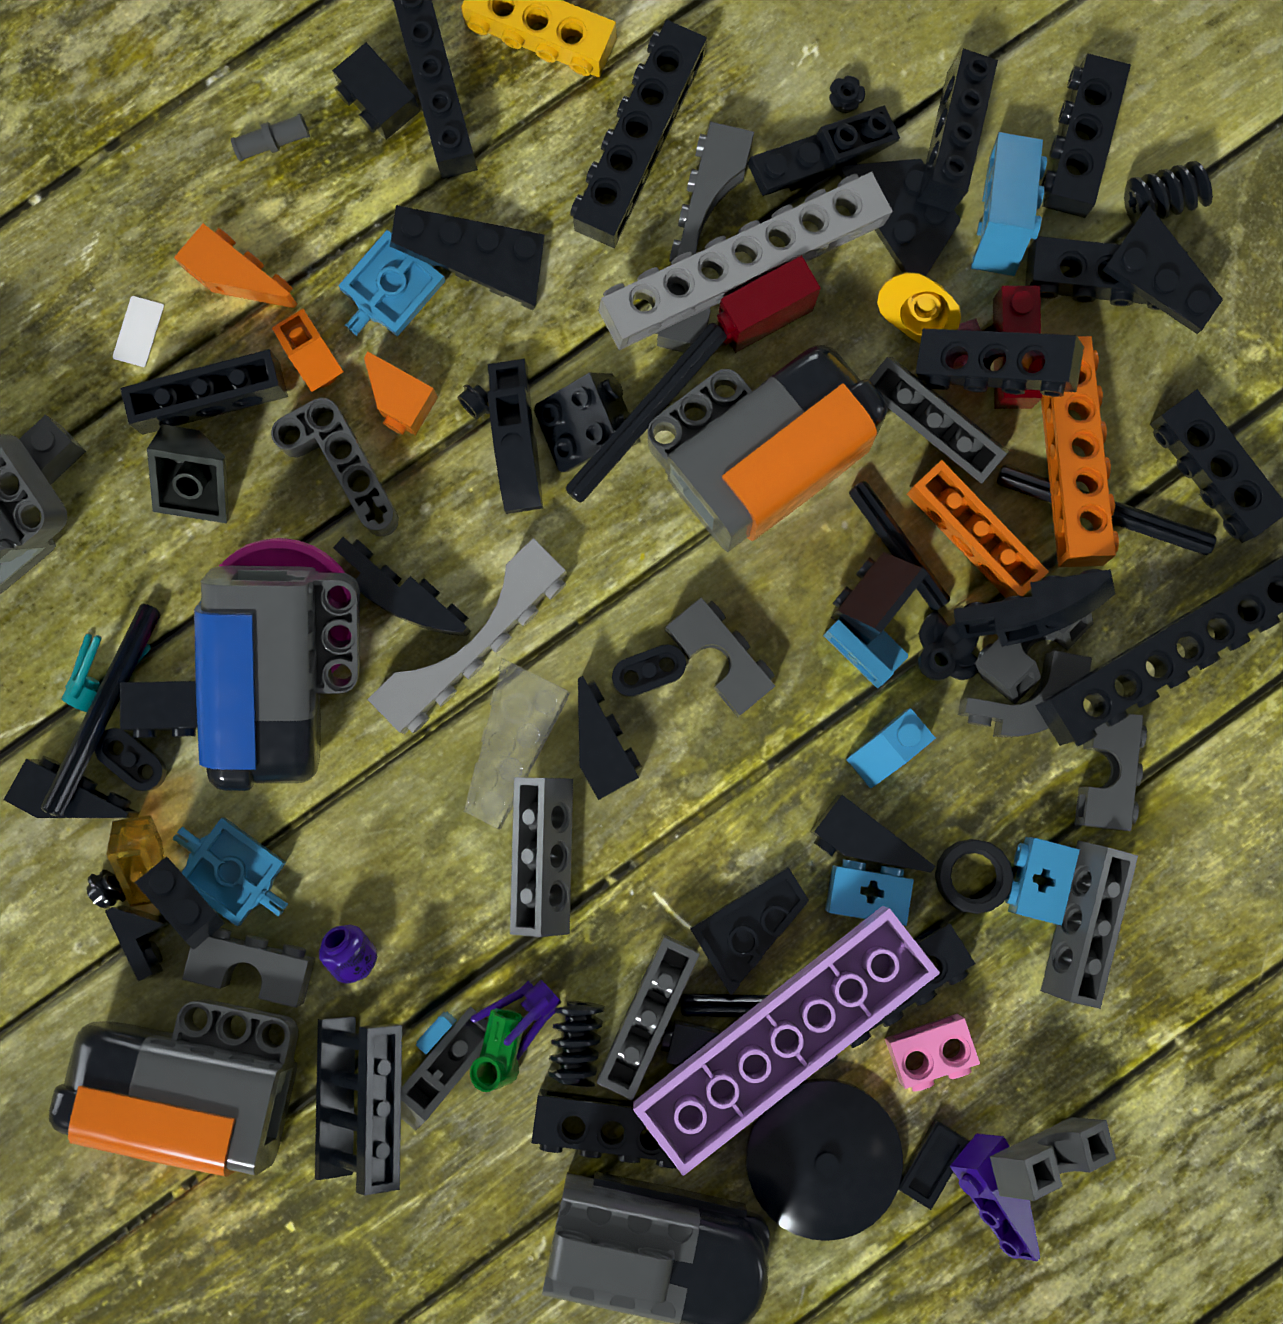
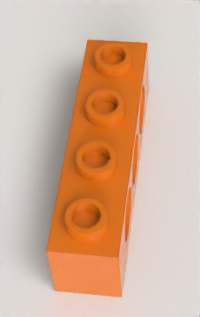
M943 460L935 465L907 493L913 502L1005 598L1024 596L1031 589L1030 582L1040 581L1049 573L1040 561Z

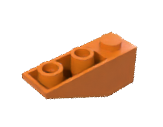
M203 223L174 257L186 272L213 293L289 308L297 306L296 301L290 294L293 288L279 275L275 274L271 278L263 272L264 264L249 251H246L243 255L233 247L236 242L220 228H217L214 232Z

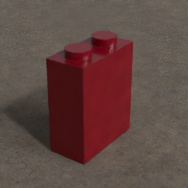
M802 255L720 300L717 325L721 326L727 335L723 343L725 346L730 344L734 352L737 353L813 311L821 287Z

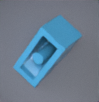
M910 708L900 713L846 760L871 789L906 764L936 738Z

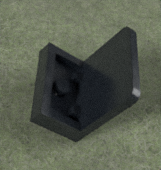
M589 372L535 405L534 413L557 469L560 472H569L589 461L630 414L622 397V386L614 378L613 373ZM640 438L636 441L634 445L641 442Z

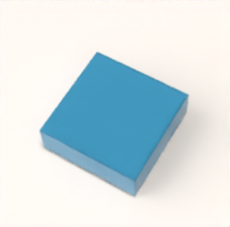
M448 1011L446 1013L443 1012L418 1039L416 1046L423 1053L427 1054L457 1020Z

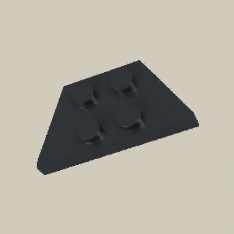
M922 159L842 166L838 173L842 180L853 174H858L861 177L870 172L873 173L893 211L884 226L875 229L877 235L902 273H920L927 276L961 219L955 210L951 213L917 201L925 168Z

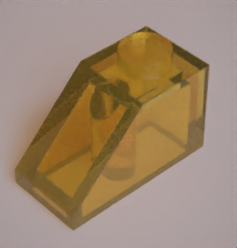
M151 815L112 821L106 855L130 907L153 904L135 883L164 859L163 843Z

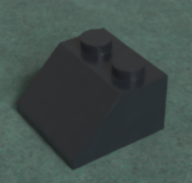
M885 552L876 561L869 557L855 574L861 579L855 588L851 590L846 586L832 603L838 609L831 618L836 622L840 620L858 639L868 645L881 634L928 572L921 567Z

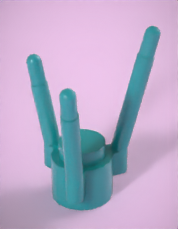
M89 633L84 637L72 675L65 686L66 690L61 698L68 705L84 712L88 711L100 685L99 681L88 676V672L102 638L96 635L92 640V635ZM146 644L138 663L151 649L149 644Z

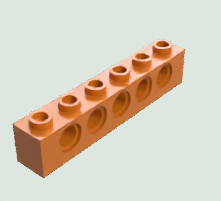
M1077 336L1084 346L1077 392H1064L1062 397L1042 395L1041 399L1058 567L1104 566L1116 556L1119 548L1118 533L1116 530H1113L1112 525L1115 500L1113 494H1109L1108 489L1111 464L1109 458L1105 457L1104 453L1107 428L1105 422L1101 421L1100 417L1103 392L1101 386L1097 385L1096 380L1099 356L1097 350H1093L1092 336ZM1042 359V368H1043V366H1044V364H1045V359ZM1068 410L1076 411L1080 415L1081 420L1072 418ZM1072 445L1080 447L1084 451L1085 457L1077 455L1073 451ZM1076 481L1084 483L1088 487L1089 494L1081 492L1076 485ZM1080 518L1089 520L1093 526V531L1085 529L1081 525Z

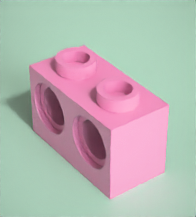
M954 1014L885 1038L899 1083L905 1089L911 1087L912 1091L930 1088L935 1085L934 1079L946 1075L949 1076V1079L966 1076L972 1072L970 1067L980 1064L965 1018L959 1014ZM950 1039H958L960 1042L959 1053L952 1058L944 1057V1044ZM914 1051L922 1052L924 1056L922 1066L916 1070H908L905 1064L907 1056Z

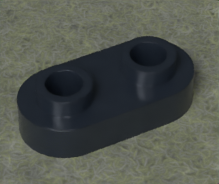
M666 644L655 647L617 663L612 673L613 685L624 696H639L679 680L685 672L686 659L683 652L676 646ZM664 658H669L674 662V668L669 672L661 670L659 666L660 661ZM629 671H634L638 674L639 680L634 685H628L624 681V675Z
M110 728L103 732L95 749L96 757L125 783L135 790L151 791L158 788L166 778V765L164 761L139 739L133 738V734L118 728ZM117 741H121L124 746L122 753L116 755L113 751V746ZM146 765H150L153 769V774L149 779H145L142 775V770Z

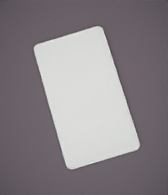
M135 296L130 298L113 353V359L141 367L146 366L164 308L163 304Z

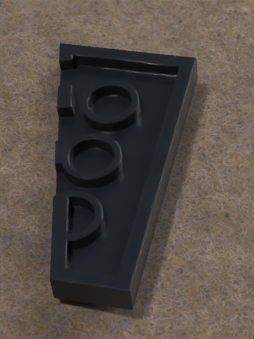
M396 205L390 247L434 267L437 265L454 272L455 276L463 280H471L489 288L490 292L501 297L507 296L521 302V306L530 310H534L536 306L545 234Z

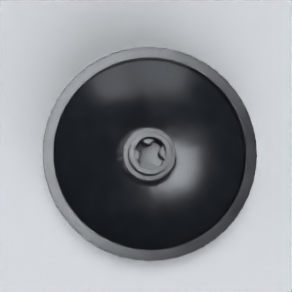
M826 1078L810 1079L803 1081L754 1120L746 1145V1168L753 1193L763 1210L772 1220L787 1231L803 1238L830 1241L844 1239L864 1231L887 1211L897 1194L901 1182L903 1151L893 1121L871 1095L857 1086L844 1081Z

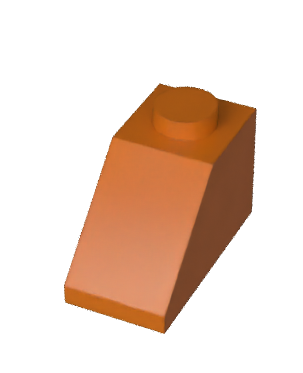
M304 309L299 310L272 327L288 358L311 392L318 388L329 386L336 380L337 376L344 372Z
M367 352L364 360L377 409L385 418L383 424L401 435L406 430L416 436L438 398L434 388Z

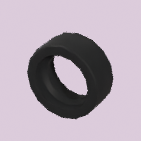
M968 839L958 841L945 849L937 861L935 879L938 891L947 903L958 910L979 914L992 911L1005 901L1011 892L1013 872L1010 861L1001 849L990 842ZM966 854H981L988 858L995 867V886L983 898H965L953 886L951 878L952 868L956 861Z

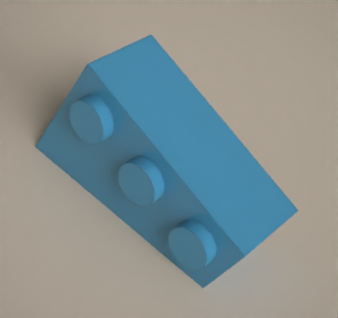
M998 132L988 162L982 202H985L983 222L978 223L976 234L981 236V240L975 255L972 257L971 269L1015 276L1030 239H1037L1042 217L1036 215V210L1040 208L1044 196V186L1039 185V179L1042 180L1047 165V157L1042 156V139Z

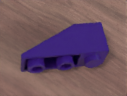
M976 1133L950 1167L959 1179L961 1189L971 1197L979 1209L981 1219L990 1226L998 1238L999 1246L1003 1252L1014 1259L1021 1258L1038 1262L1040 1251L1030 1200L999 1195L990 1156L1010 1147L1004 1136Z

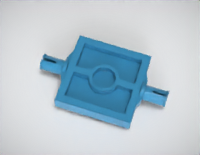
M388 230L384 232L338 285L340 290L351 298L359 309L344 325L355 336L371 319L382 324L398 337L446 281L444 276L430 264L390 247L391 233Z
M221 818L210 834L202 839H198L184 827H181L177 831L178 834L174 835L173 841H176L191 852L187 865L181 873L212 909L234 925L240 926L252 909L260 904L276 914L277 917L288 906L287 902L270 891L274 879L286 862L228 819Z

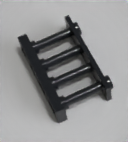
M354 1016L318 1019L315 1179L325 1180L349 1176L356 1172V1193L366 1196L400 1190L402 1025L359 1027V1034L355 1033L356 1017ZM355 1050H359L358 1074L355 1073ZM354 1090L358 1091L357 1114H354ZM354 1131H357V1155L353 1154Z

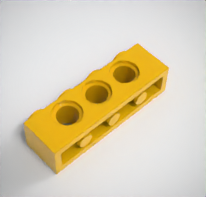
M464 0L461 6L464 22L473 32L479 35L491 34L501 38L506 45L515 49L523 47L531 50L547 62L559 61L569 65L574 72L583 76L591 74L599 78L601 77L617 39L616 21L563 0ZM503 9L512 11L507 16L497 15V12ZM535 23L546 24V27L541 30L530 28ZM576 36L581 39L579 42L574 44H569L564 41L567 37Z

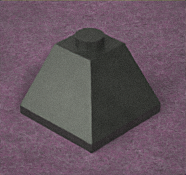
M162 424L147 448L153 512L227 523L229 520L225 456L200 430Z

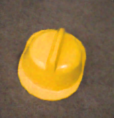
M907 272L896 275L885 282L879 291L877 304L880 313L888 322L918 343L921 342L923 328L957 330L959 328L961 312L958 303L944 286L920 273Z

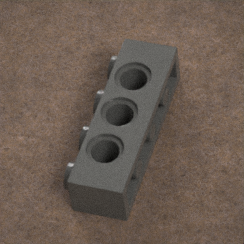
M886 357L869 380L883 395L887 407L981 484L1008 454L1009 450L932 388L927 387L926 383L895 358Z
M514 777L510 935L548 937L570 934L573 779Z
M1078 840L1076 849H1080L1063 923L1062 926H1056L1040 991L1072 1003L1101 1009L1138 855Z
M665 934L662 935L597 1077V1084L633 1100L700 955L697 949Z

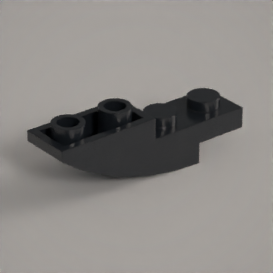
M884 105L822 126L815 135L751 156L747 165L762 197L789 188L790 192L838 173L839 169L844 165H852L864 161L898 142L900 136Z
M525 358L488 364L490 391H487L489 413L504 511L506 514L543 509L537 439L533 429L528 365Z
M342 537L333 547L361 573L355 579L359 585L360 593L390 614L413 625L439 633L467 636L471 632L464 624L469 618L452 603L447 608L436 599L440 592L425 578L418 583L410 576L399 587L397 584L402 578L386 564L381 569L373 564L369 559L374 553L358 539L351 544Z
M1089 569L1081 574L1066 577L1047 576L1041 579V581L1030 582L1032 596L1030 597L1010 596L1000 602L987 604L973 602L963 608L954 609V618L961 639L997 634L1001 646L1004 647L1027 642L1061 630L1086 617L1116 594L1111 569L1103 571L1100 569Z

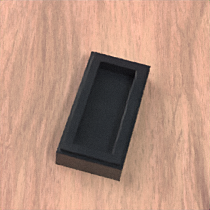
M935 1119L903 1172L898 1190L932 1210L953 1174L950 1165L970 1141Z

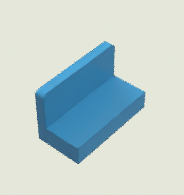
M838 620L823 635L876 688L882 686L908 658V653L884 630L866 645Z

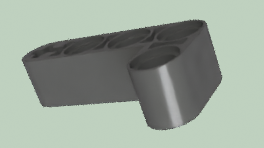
M327 398L314 399L279 418L274 423L271 430L272 440L286 455L298 458L319 447L321 448L360 521L372 534L384 537L396 530L399 521L397 511L347 420L333 401ZM327 411L334 413V418L329 425L324 427L317 425V419L322 413ZM293 429L300 430V437L297 442L291 445L284 443L286 433ZM342 444L352 445V451L347 458H335L337 447ZM367 476L370 478V484L365 491H353V483L358 477ZM374 501L376 506L384 513L383 523L378 524L374 520L376 518L368 503Z

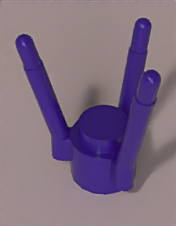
M528 980L520 989L471 1016V1021L475 1023L488 1017L492 1009H502L525 997L526 999L521 1005L528 1014L504 1039V1045L509 1046L535 1019L536 1022L519 1045L517 1060L521 1058L547 1020L555 1014V1008L562 1003L542 980H539L534 986Z

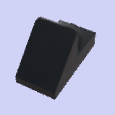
M125 905L105 910L138 982L162 972L163 969L160 965L163 961L162 954L156 943L150 942L147 936L170 925L166 918Z

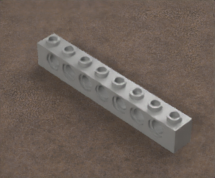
M870 172L861 177L858 174L850 175L838 183V188L827 193L825 189L818 190L805 199V203L795 208L792 205H786L774 212L771 219L761 224L758 220L752 221L740 228L739 234L726 239L725 236L717 237L706 244L705 250L694 255L692 252L683 253L672 260L671 266L660 271L657 267L651 268L639 275L638 281L626 287L623 283H620L606 290L603 293L604 297L601 298L598 311L618 350H622L719 304L723 297L801 255L808 262L884 226L893 211L873 173ZM836 206L847 208L851 216L841 215L837 211ZM810 221L814 223L818 231L811 232L807 230L802 222ZM769 237L781 238L785 243V247L779 248L774 246L770 242ZM735 253H747L752 258V262L742 263L737 259ZM713 268L719 274V278L709 279L703 275L701 269ZM672 283L680 284L686 293L675 295L669 291L667 285ZM637 299L647 300L651 304L652 309L640 311L634 306L633 301Z

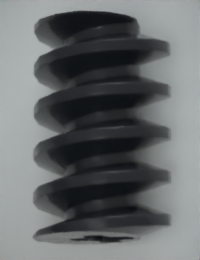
M1197 161L1187 162L1184 166L1175 165L1170 170L1161 169L1156 174L1147 173L1142 178H1130L1127 181L1124 192L1125 209L1133 224L1136 223L1140 214L1143 213L1148 205L1154 212L1156 210L1161 219H1165L1169 216L1170 208L1175 215H1179L1183 212L1184 204L1189 211H1193L1198 207V200L1202 206L1207 207L1211 205L1213 198L1209 176L1204 167Z
M567 1001V1006L555 1008V1013L565 1017V1021L553 1024V1028L562 1032L563 1037L551 1040V1044L560 1048L561 1053L549 1056L550 1061L559 1064V1069L548 1071L547 1076L562 1084L595 1087V1083L587 1078L595 1076L597 1068L588 1062L597 1060L599 1052L589 1046L597 1045L601 1041V1036L591 1030L602 1027L603 1021L593 1014L603 1012L605 1006L584 1001Z

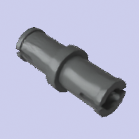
M300 113L297 116L272 125L269 122L261 124V129L231 138V144L238 160L241 162L246 158L269 150L272 153L280 151V146L305 137L308 138L310 134L306 122Z

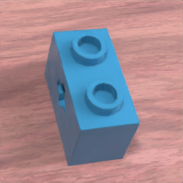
M1025 837L1024 844L1019 843L1015 852L1014 865L1018 866L1015 881L1012 882L1011 892L1005 899V903L1009 904L1008 912L1062 926L1080 849L1038 838ZM1034 874L1046 878L1045 885H1038L1036 882H1033Z
M843 859L842 867L832 865L825 911L866 919L880 907L885 906L891 909L903 926H907L914 879L903 877L904 869L881 866L880 873L865 871L866 863ZM870 881H872V887L879 889L878 896H871L869 902H867V896L860 894L861 886L868 887Z

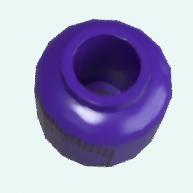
M354 925L332 928L323 937L319 949V959L337 981L345 984L354 983L367 977L374 968L378 957L375 945L358 926Z

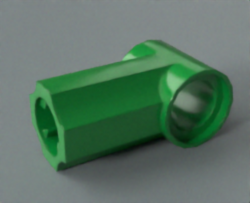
M499 1008L491 1010L480 1057L470 1067L471 1082L478 1090L490 1092L509 1085L517 1079L519 1063L516 1057L522 1033L509 1046L504 1045V1039L523 1019L522 1014ZM492 1064L497 1070V1077L493 1073Z

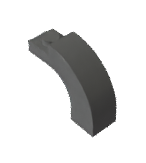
M1059 651L1049 652L1044 656L1040 683L1034 694L1025 702L1018 705H1007L967 697L960 700L958 715L967 716L969 724L991 727V722L995 721L993 737L1013 738L1046 730L1048 726L1035 705L1088 674L1091 668L1092 657Z

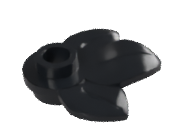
M935 610L924 619L918 633L923 647L918 658V666L921 673L927 678L936 681L944 680L949 676L958 680H967L974 677L978 673L975 664L978 658L972 652L977 646L979 636L961 639L955 623L949 626L938 611ZM935 655L941 658L943 666L936 664Z

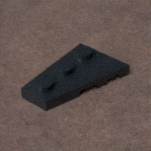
M1149 205L1102 270L1196 334L1203 330L1223 301V298Z
M789 867L784 868L690 927L691 932L731 996L752 968L759 963L766 951L781 936L809 901Z

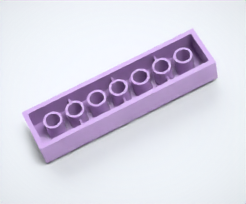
M882 906L633 1101V1110L684 1176L934 979L940 972L891 909Z

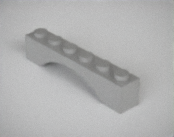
M533 538L506 564L504 583L497 605L487 623L472 641L454 655L434 665L412 671L395 672L367 700L399 733L406 734L409 730L415 733L429 720L430 717L426 713L436 703L440 707L447 703L457 692L454 686L464 676L468 680L471 679L484 666V663L481 661L484 656L491 650L495 653L500 651L511 640L512 637L509 632L518 623L522 626L529 623L539 612L536 606L546 596L550 600L553 599L566 586V583L563 581L567 576L566 570Z

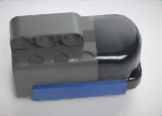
M218 566L211 568L201 580V601L194 609L199 765L206 767L209 782L217 789L224 791H249L254 783L306 782L316 774L320 761V693H345L353 689L357 683L360 671L359 585L355 578L349 574L318 573L316 568ZM334 586H344L349 590L351 599L347 602H337L331 597L330 589ZM336 625H343L349 629L351 637L348 640L339 641L333 638L330 629ZM335 664H344L349 667L352 675L345 679L337 678L331 672V667Z

